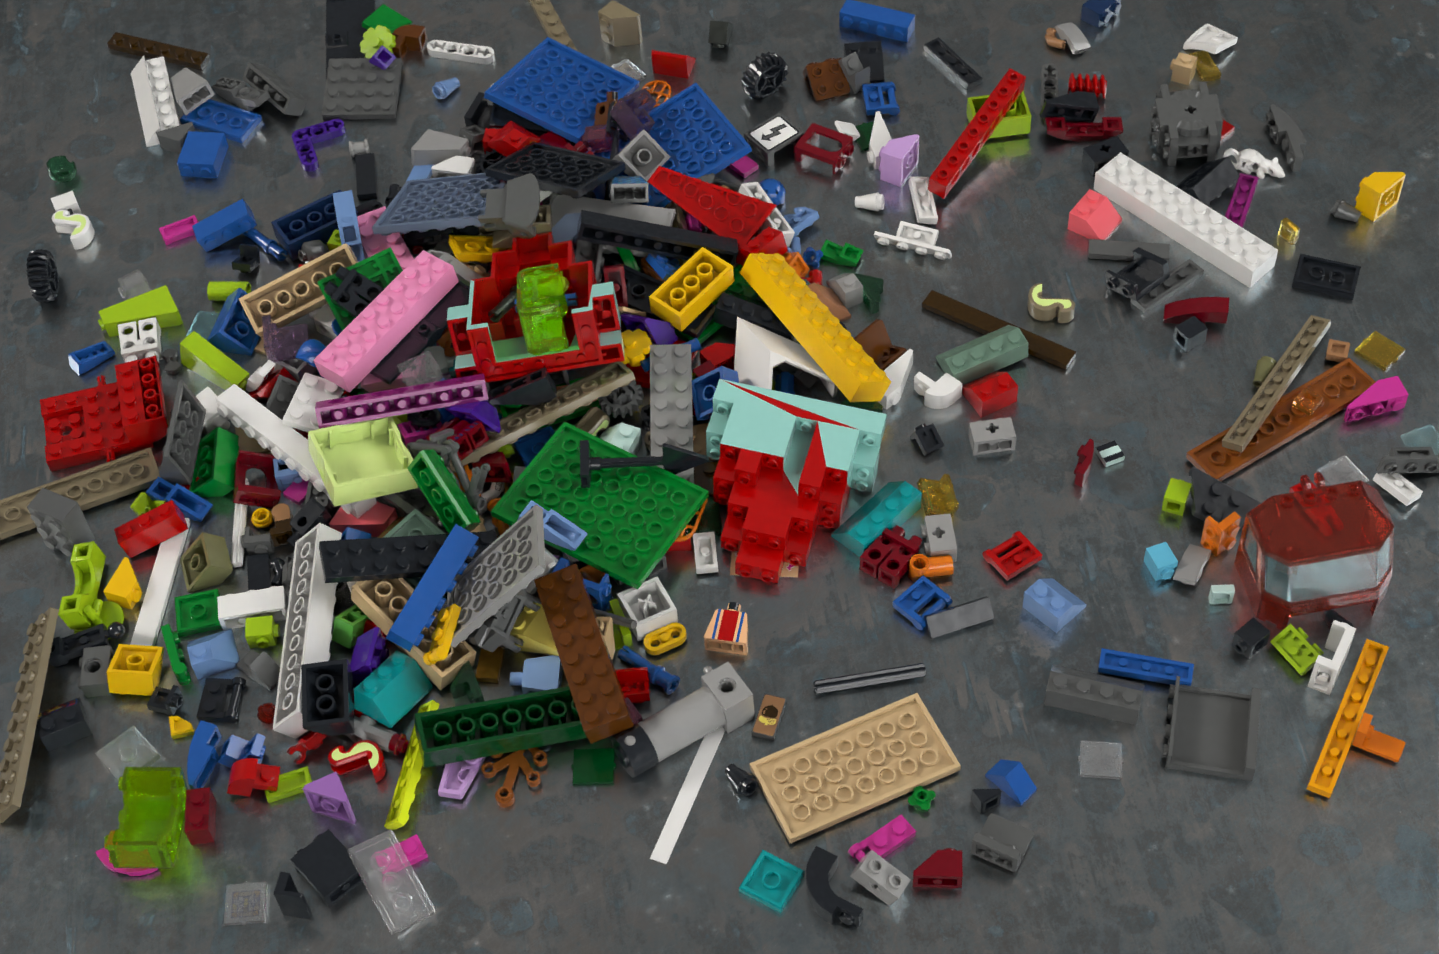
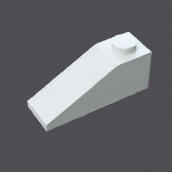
M880 111L875 114L869 151L867 152L868 161L873 164L875 170L879 169L881 158L879 157L881 148L885 147L889 140H892Z
M912 349L906 351L884 370L891 384L881 401L875 402L886 410L892 405L897 404L901 398L913 365Z

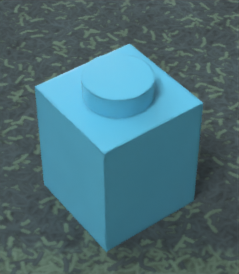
M1167 542L1146 548L1144 562L1154 580L1171 578L1175 574L1178 561Z

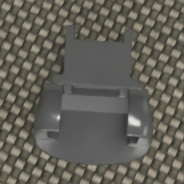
M529 173L508 180L504 188L480 190L481 196L486 198L485 215H478V220L480 223H492L485 224L484 228L486 231L509 230L513 237L524 239L536 236V227H531L536 220L540 205V188L535 175Z

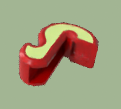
M360 740L354 743L348 751H345L343 745H339L333 748L328 755L331 769L333 772H337L338 775L367 765L371 766L376 783L382 780L386 774L387 765L383 752L378 744L371 740Z

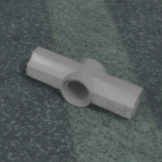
M361 715L360 717L354 716V733L343 735L349 736L354 743L360 740H371L377 743L381 750L390 752L388 749L389 741L397 732L381 727L370 717Z

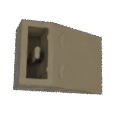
M539 205L536 220L531 226L536 227V234L552 232L551 205ZM509 230L493 231L492 247L493 249L498 248L501 250L512 247L513 238L516 237H513Z

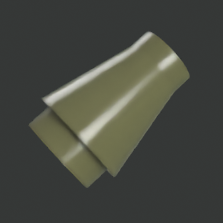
M1263 356L1257 361L1253 380L1254 386L1260 388L1275 367L1277 362L1273 358Z

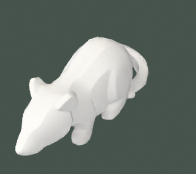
M1229 148L1223 153V158L1233 155L1237 161V164L1232 162L1236 170L1239 169L1248 175L1251 172H1257L1259 179H1264L1265 173L1273 177H1285L1282 167L1278 164V158L1269 160L1254 149H1243L1238 152L1236 149Z

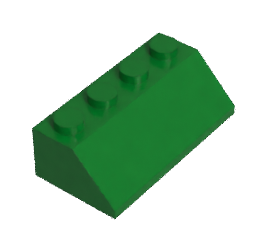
M435 449L420 451L407 469L447 532L450 534L455 524L469 532L473 531L481 523L476 510L472 509L466 494L456 484L454 475L447 470L443 458L437 454Z

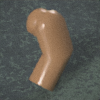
M1048 28L1046 30V43L1051 47L1063 50L1066 46V41L1057 39L1056 29Z

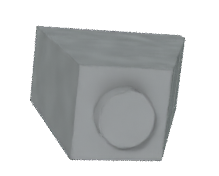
M186 67L171 77L176 101L184 115L189 114L215 95L206 79Z
M427 129L411 148L412 165H436L456 155L468 157L471 152L469 140Z

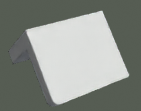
M73 191L51 198L56 212L72 209L73 214H82Z

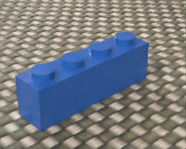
M846 0L839 12V26L908 42L915 29V14L855 0Z

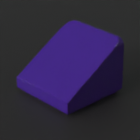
M382 45L369 62L386 70L395 60L396 56Z

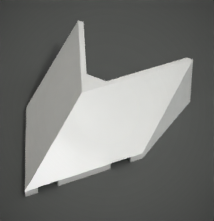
M737 317L734 370L738 372L739 383L772 390L773 368L785 362L819 377L832 398L836 396L838 387L802 345Z

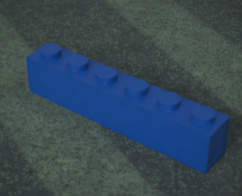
M455 524L390 628L386 637L388 640L409 652L414 645L416 647L419 646L425 636L422 634L425 627L430 628L436 618L433 616L436 609L440 611L447 600L444 598L447 591L449 593L452 592L457 584V581L454 580L457 574L462 575L468 566L465 562L468 556L473 558L479 547L475 545L479 538L478 536Z

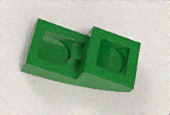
M826 239L821 248L823 252L821 259L843 266H857L864 250L845 243L843 247Z

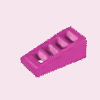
M411 421L397 424V427L407 448V444L410 442H416L419 439L426 440V436L439 430L442 423L441 421L437 423V428L435 429L430 426L429 430H424L425 427L419 429L418 425L412 426Z

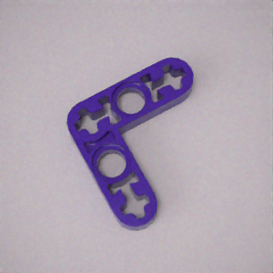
M329 120L298 129L292 133V140L304 171L312 172L319 167L313 144L345 134L346 129L343 120ZM319 131H322V132H323V133L320 134V135H315L316 132H319ZM303 149H310L307 152H301Z

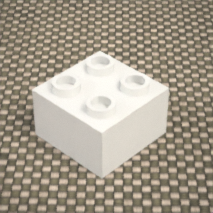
M658 576L643 582L638 590L632 587L617 594L624 616L637 621L636 628L631 630L638 642L643 640L647 634L671 623H678L677 609Z

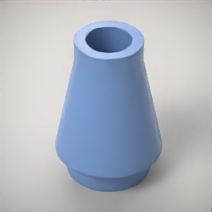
M456 77L436 82L432 87L433 94L437 99H445L456 88L460 87V82Z

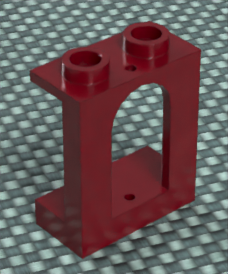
M812 123L794 146L795 160L802 163L805 157L809 156L832 165L833 174L835 175L840 168H843L846 159L852 156L854 152L853 137ZM819 135L840 142L842 148L836 152H830L814 145L819 140Z
M239 450L235 461L233 503L271 509L278 504L281 490H278L275 479L273 459L276 458L272 454ZM251 468L261 470L266 476V488L245 485L246 471Z

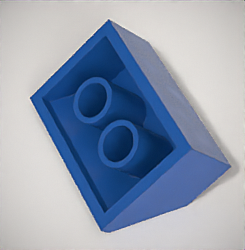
M238 288L227 297L207 341L222 352L251 356L260 336L255 333L239 301V298L248 294L241 288Z

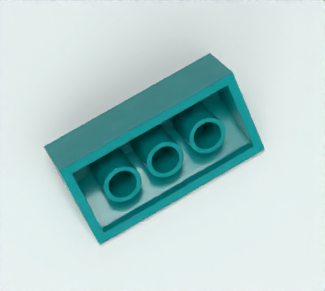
M906 481L888 482L831 534V537L860 557L882 535L885 528L891 530L896 525L901 527L921 508L922 492Z

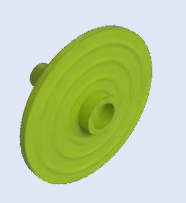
M95 599L93 607L87 605L83 609L92 621L91 626L74 629V634L102 623L107 629L113 622L123 624V609L115 602Z

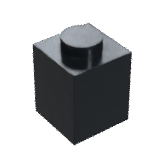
M1193 316L1175 326L1173 341L1185 352H1188L1206 341L1208 328L1203 322Z

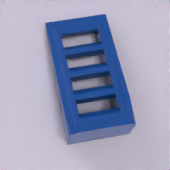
M102 341L68 354L69 365L79 376L115 355V351L106 341Z

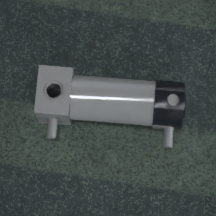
M729 662L714 670L710 666L704 667L703 672L705 675L701 676L702 687L641 722L635 723L634 727L611 736L614 751L631 777L640 775L659 764L660 761L720 727H723L728 734L755 719L753 693Z

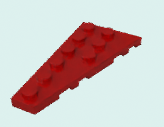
M661 166L656 169L647 181L717 236L737 239L738 252L755 236L777 207L775 204L767 203Z

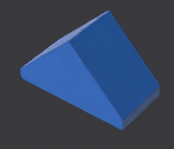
M1001 759L985 774V777L1020 805L1037 791V787L1025 768L1018 761Z

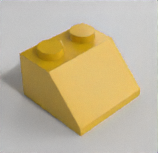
M1373 172L1370 176L1364 177L1359 184L1360 190L1355 199V208L1362 212L1361 215L1374 222L1398 203L1406 174L1403 172Z
M119 644L107 669L109 693L152 696L156 686L158 687L160 683L164 647Z

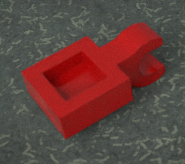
M310 731L297 741L298 744L290 747L287 753L292 755L295 751H298L299 757L294 760V763L301 764L306 758V751L319 748L324 743L323 739L327 735Z

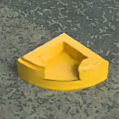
M179 716L169 717L170 732L173 740L194 735L195 730L190 722Z

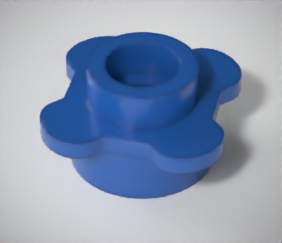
M808 247L803 253L805 263L812 266L813 269H817L820 266L819 261L823 257V252L821 250L816 251L813 247Z

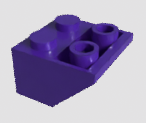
M375 627L357 637L350 662L353 688H356L389 657V649H386L385 637L382 636L380 627Z

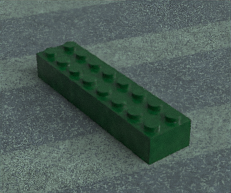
M569 686L415 714V731L424 768L587 738Z

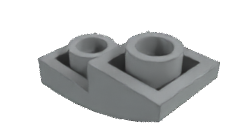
M1072 22L1055 26L1060 39L1068 43L1073 54L1086 52L1091 48L1084 34Z
M1190 544L1178 564L1173 579L1181 581L1183 584L1195 586L1202 576L1203 567L1210 558L1211 550Z

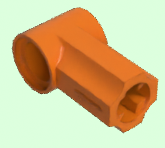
M916 554L910 559L908 576L913 582H916L923 575L927 578L953 575L954 573L953 560L950 555L927 557L923 554Z

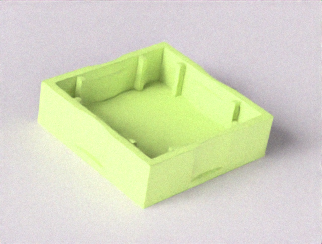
M392 416L308 431L310 455L334 507L418 488L416 481L407 469L413 458L403 444L400 432Z

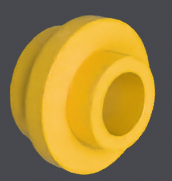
M258 508L253 512L251 521L255 527L265 528L273 522V516L266 508Z

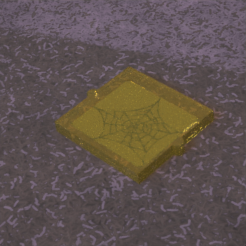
M1374 331L1367 339H1363L1362 344L1355 349L1354 353L1386 371L1393 363H1397L1398 358L1405 352V348Z

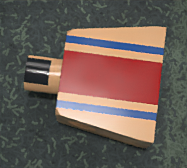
M730 602L728 603L727 610H715L704 635L705 650L747 656L748 618L747 613L740 612L741 605L739 603Z

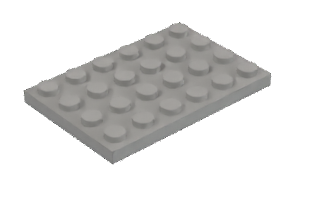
M538 505L532 507L474 558L462 575L457 574L454 580L457 581V584L451 593L447 591V607L456 604L461 607V611L450 646L456 647L461 641H465L475 629H479L489 617L494 616L504 604L509 603L518 592L524 590L532 580L542 575L545 571L543 509Z

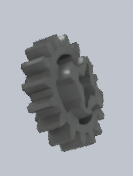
M634 380L625 387L613 390L608 396L599 397L598 400L601 410L606 411L607 415L613 413L614 418L618 415L625 418V414L628 413L632 416L633 410L639 411V406H643L644 395L641 385H636Z

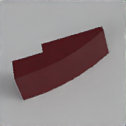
M1198 297L1165 304L1163 322L1180 324L1195 316L1204 324L1205 322L1226 324L1229 312V298Z

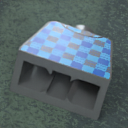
M616 176L611 182V203L649 202L648 182L642 176Z

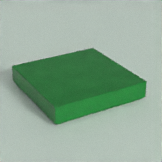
M382 4L362 22V27L368 30L369 28L375 29L376 26L381 25L388 28L392 34L401 26L412 25V21Z
M218 589L174 597L176 626L179 637L222 629L218 619L217 597L220 596Z

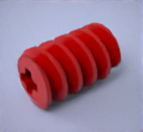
M1074 73L1070 74L1068 94L1070 91L1072 93L1076 91L1095 93L1096 98H1098L1100 93H1102L1103 99L1106 98L1107 80H1105L1104 75H1101L1098 80L1096 74L1093 75L1092 79H1090L1089 74H1086L1084 79L1081 73L1078 74L1076 79Z

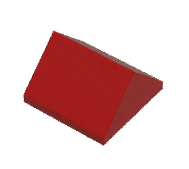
M655 50L651 52L653 73L689 78L696 58Z

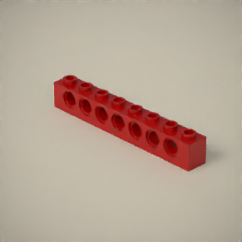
M1009 68L929 177L928 191L945 199L1023 92L1026 76Z

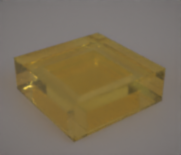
M1286 217L1281 220L1278 234L1288 243L1294 245L1298 242L1301 228Z

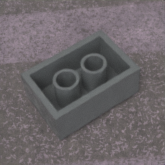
M42 488L27 506L31 519L37 526V531L41 534L44 544L50 549H58L71 557L75 544L96 540L77 501Z

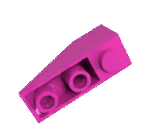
M1394 376L1376 381L1347 406L1344 421L1359 420L1363 417L1377 416L1381 413L1398 411L1405 408L1409 394L1399 377Z

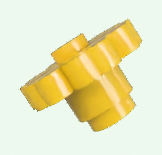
M636 329L633 332L626 330L621 333L625 353V361L621 362L624 365L628 363L632 367L640 366V361L644 360L645 355L650 353L652 342L646 331Z

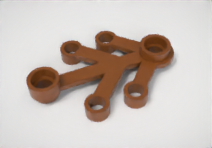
M538 747L528 749L533 756L536 766L542 767L547 764V755L544 751H540ZM525 749L514 751V753L495 763L486 762L482 765L481 770L485 778H492L497 772L509 766L503 787H500L495 793L496 802L500 807H509L515 801L512 788L519 767L525 774L529 786L536 787L541 783L539 772L532 769L524 756ZM502 754L492 755L491 757L499 758ZM538 757H544L541 761L536 760ZM488 768L493 769L491 772H485ZM531 777H537L535 781L530 780ZM503 793H508L505 797L501 796Z

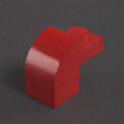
M256 758L236 761L231 767L227 794L250 797L253 788L276 792L280 767L259 764Z

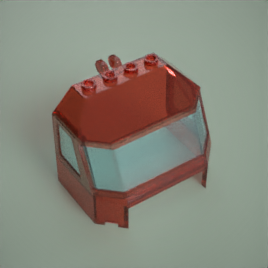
M1318 472L1314 474V482L1317 488L1312 489L1308 475H1302L1300 482L1303 491L1271 496L1246 513L1234 564L1256 618L1264 622L1266 620L1277 625L1276 628L1283 631L1287 627L1289 617L1373 602L1370 611L1372 616L1374 615L1378 605L1387 593L1392 578L1395 527L1376 488L1361 480L1326 486L1322 473Z

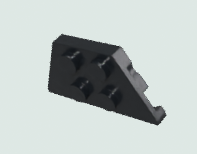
M1192 467L1189 470V476H1191L1192 481L1190 495L1193 500L1191 505L1193 516L1203 521L1208 516H1211L1220 523L1235 511L1241 516L1239 527L1242 528L1266 510V505L1197 468Z

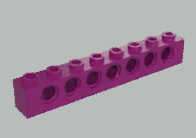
M483 373L319 401L315 404L318 427L321 429L488 400V393Z

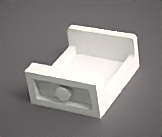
M1333 621L1325 648L1335 652L1332 660L1318 655L1308 687L1327 695L1331 694L1348 655L1356 628L1344 622Z

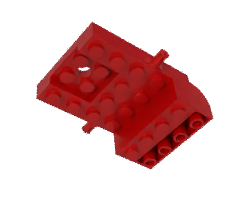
M156 356L115 365L117 382L106 384V377L101 375V379L100 376L97 377L98 386L40 400L46 437V463L51 472L104 459L110 462L111 460H116V456L138 452L150 447L154 448V442L162 439L167 434L168 421L160 367ZM71 431L69 435H63L65 432Z

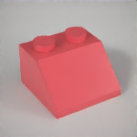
M1089 189L1069 212L1068 230L1088 239L1106 240L1121 223L1122 218L1106 196Z

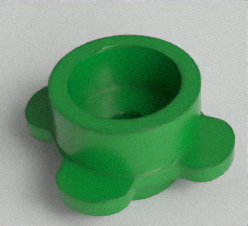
M921 785L914 788V793L908 798V803L917 810H929L931 801L936 797L933 790H925Z

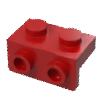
M647 667L615 670L626 703L650 701Z

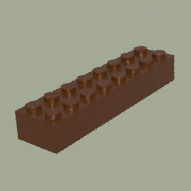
M577 564L535 579L534 582L584 733L592 744L634 727L590 596Z

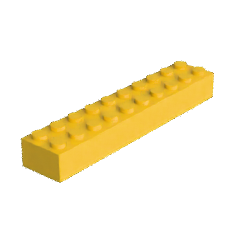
M750 253L740 274L850 402L881 401L891 384L886 373L875 364L874 359L868 356L862 349V346L851 336V333L840 324L839 319L832 315L828 307L818 299L817 294L811 291L806 282L797 275L795 269L778 253Z

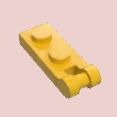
M452 604L441 609L438 613V622L431 636L432 642L429 652L423 655V661L426 665L430 666L437 663V661L447 658L461 607Z

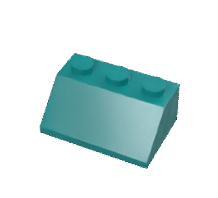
M396 650L354 689V709L392 728L433 689V685L415 659Z

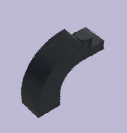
M816 846L806 868L807 895L813 909L821 918L832 925L838 917L846 925L859 927L863 921V908L837 896L829 885L831 878L838 868V856Z

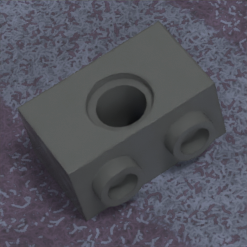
M111 645L83 648V657L79 659L81 676H78L77 683L78 688L82 689L86 698L113 695V693H109L107 669L115 654Z

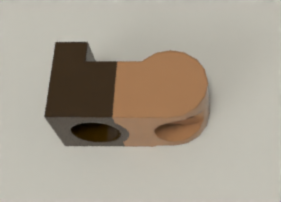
M281 503L274 506L271 511L276 528L270 529V535L275 547L289 544L286 540L295 533L290 526V521L293 519L290 508L287 504Z

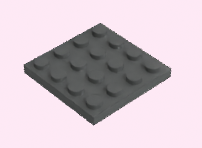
M371 58L329 59L321 114L322 119H396L402 59L395 58L386 70L369 62Z

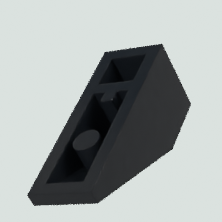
M1076 91L1046 100L1040 112V117H1064L1065 120L1094 122L1100 108L1095 93Z
M544 367L489 390L488 401L490 405H539L541 403H548L556 398L557 390L549 372Z

